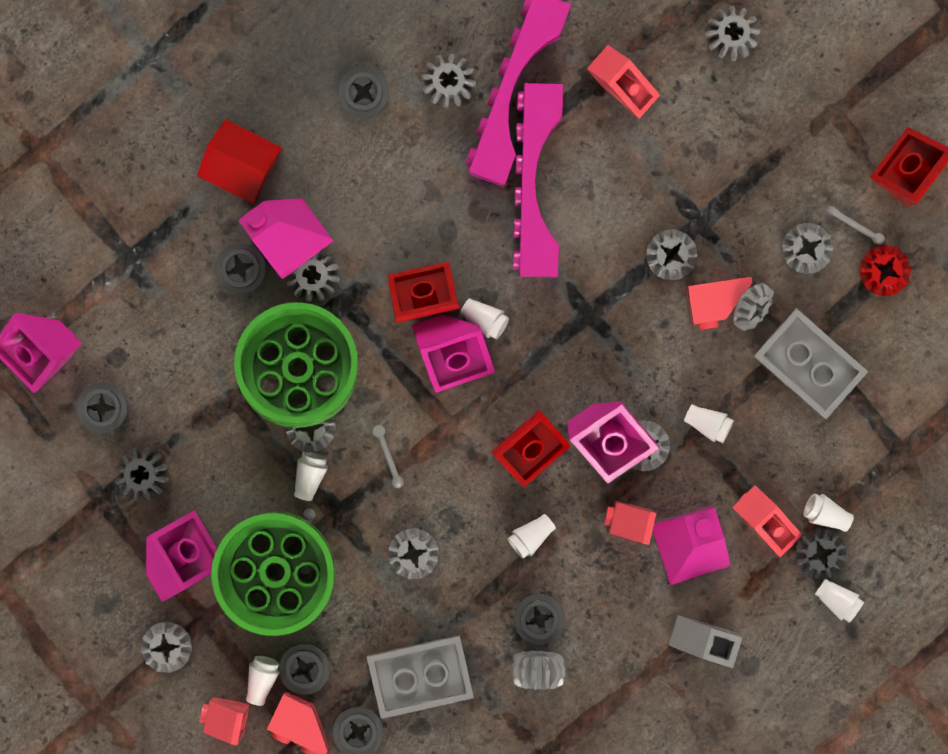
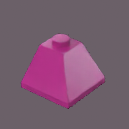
M303 198L263 201L238 220L282 279L334 241Z
M16 313L0 333V359L35 393L70 360L82 343L60 320Z
M439 315L412 325L435 393L495 373L479 325L445 315Z
M622 401L592 404L567 421L570 441L607 483L659 450V445Z
M712 505L654 523V537L670 585L731 566L725 538L715 507Z
M195 510L146 537V575L162 602L211 574L217 547Z

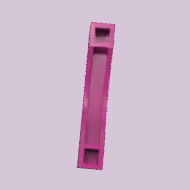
M525 0L520 16L525 17L521 29L515 27L509 43L510 46L514 47L510 59L506 57L503 59L498 73L499 76L503 77L499 89L495 87L492 89L487 103L488 106L492 107L489 118L482 117L476 133L477 136L481 137L477 149L471 147L465 165L470 167L469 175L505 187L516 157L508 124L509 105L513 90L521 73L530 61L545 47L560 38L571 4L561 0Z
M525 83L524 91H518L517 111H523V123H517L516 142H522L523 146L522 155H516V174H522L521 187H515V206H521V219H514V238H520V251H514L513 270H519V277H558L559 244L550 234L540 214L536 199L535 175L541 149L551 131L562 119L563 84Z

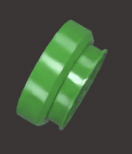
M285 303L274 306L258 315L242 333L236 347L234 359L236 380L248 404L266 420L286 427L300 428L313 426L334 416L351 397L358 378V356L350 332L335 315L319 306L308 303ZM295 332H303L307 335V339L301 345H293L290 342L291 335ZM323 347H330L335 351V354L330 360L323 361L317 357L318 351ZM268 348H276L279 350V356L274 361H265L262 358L263 352ZM303 363L307 366V371L303 376H292L290 374L292 365ZM330 378L335 382V386L329 392H321L317 388L320 380ZM268 379L279 381V387L273 393H266L262 390L263 383ZM303 394L307 397V403L304 407L296 409L290 406V400L294 395Z
M284 512L257 514L237 524L219 544L214 555L211 570L214 594L225 614L245 630L266 636L290 634L314 621L328 603L333 592L336 577L334 556L322 533L305 519ZM264 534L270 539L271 545L269 550L260 551L255 547L254 539L256 535ZM295 536L301 540V552L291 553L287 550L286 540L288 537ZM239 561H247L252 565L253 572L250 577H242L238 574L236 567ZM271 563H279L283 566L285 574L282 579L277 580L270 577L268 567ZM304 565L312 566L316 570V579L311 582L304 581L300 577V568ZM255 589L262 590L267 596L266 604L262 606L255 605L250 598L251 592ZM288 591L295 593L299 599L298 606L294 608L286 607L282 602L283 593Z

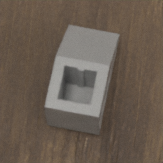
M677 615L668 645L701 659L733 668L742 636L737 632Z

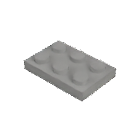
M797 308L791 312L753 355L755 359L823 419H827L868 373L864 367Z
M460 635L367 655L381 719L474 698Z

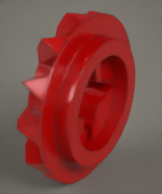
M888 245L877 246L868 251L863 257L860 264V278L870 292L879 296H890L899 293L909 283L912 269L910 268L908 257L899 248ZM893 259L890 269L897 277L886 276L879 283L881 271L874 263L886 265L887 262Z

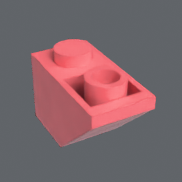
M286 690L267 730L273 732L271 736L282 743L289 744V741L301 745L300 750L305 754H326L329 743L315 704Z

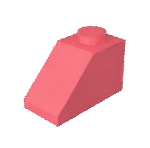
M609 45L587 68L605 90L639 119L660 96L632 61Z
M752 277L685 287L691 325L699 324L700 330L719 327L718 321L726 320L740 297L753 283Z
M756 485L745 493L732 507L779 557L803 536L779 507Z
M615 501L613 507H607L604 525L609 526V534L649 545L657 513L649 508Z
M212 697L209 705L203 704L200 723L205 724L203 733L229 744L238 745L245 733L250 704Z

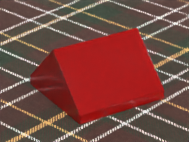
M225 119L207 144L197 176L255 204L283 148Z
M907 127L870 178L907 207H911L920 201L947 165L948 147Z
M449 261L387 275L396 323L460 309Z
M538 409L491 450V453L525 487L570 448L571 445Z

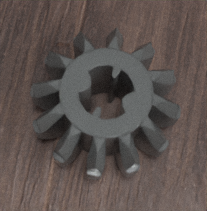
M138 448L131 449L132 459L126 454L120 457L126 467H115L116 472L124 473V477L116 479L115 483L118 485L126 482L127 486L122 490V494L127 495L134 490V501L140 500L142 491L145 499L149 501L153 499L152 490L158 494L164 491L157 482H169V477L160 475V471L169 469L168 464L157 465V462L162 458L160 453H157L150 459L151 448H145L142 457ZM144 466L146 467L144 472H149V478L143 479L140 482L137 480L140 476H135V470H139Z

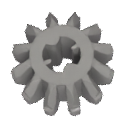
M729 6L727 11L728 17L721 9L717 10L716 17L718 20L709 19L707 23L714 30L707 31L705 38L715 39L708 48L714 50L719 46L721 51L718 53V58L720 59L729 51L730 60L736 61L738 56L737 50L741 56L746 58L749 55V50L746 46L756 48L758 42L751 37L758 36L760 29L750 28L757 21L756 17L753 16L746 21L744 16L747 14V9L742 8L739 15H736L734 6ZM730 26L734 27V32H740L735 41L731 40L730 35H725Z
M453 53L449 54L448 63H444L443 57L438 55L436 59L439 67L432 63L426 65V68L433 75H422V81L433 84L423 88L425 94L436 91L431 98L433 104H436L443 97V108L447 109L449 107V99L453 98L455 105L459 107L461 106L460 94L466 99L471 98V93L464 87L473 88L476 86V81L465 79L474 74V69L468 68L462 71L467 60L462 58L455 65V55ZM451 74L455 75L454 81L457 84L454 87L448 85L444 88L441 77L443 75L446 77H450Z
M318 252L312 259H309L298 267L297 270L289 274L296 275V279L289 280L287 286L294 287L298 284L300 285L294 292V296L300 297L307 290L306 302H312L313 292H316L319 301H324L325 297L322 289H325L330 294L335 292L334 288L327 284L329 281L340 282L339 277L330 276V272L338 270L339 266L338 264L326 266L332 258L329 253L324 255L321 261H319L320 252ZM310 267H316V272L321 274L319 281L315 279V284H310V279L305 277L307 270L311 272Z
M532 650L514 655L511 673L514 684L518 687L546 690L555 689L563 685L566 667L564 666L563 656L560 654L544 652L543 650Z

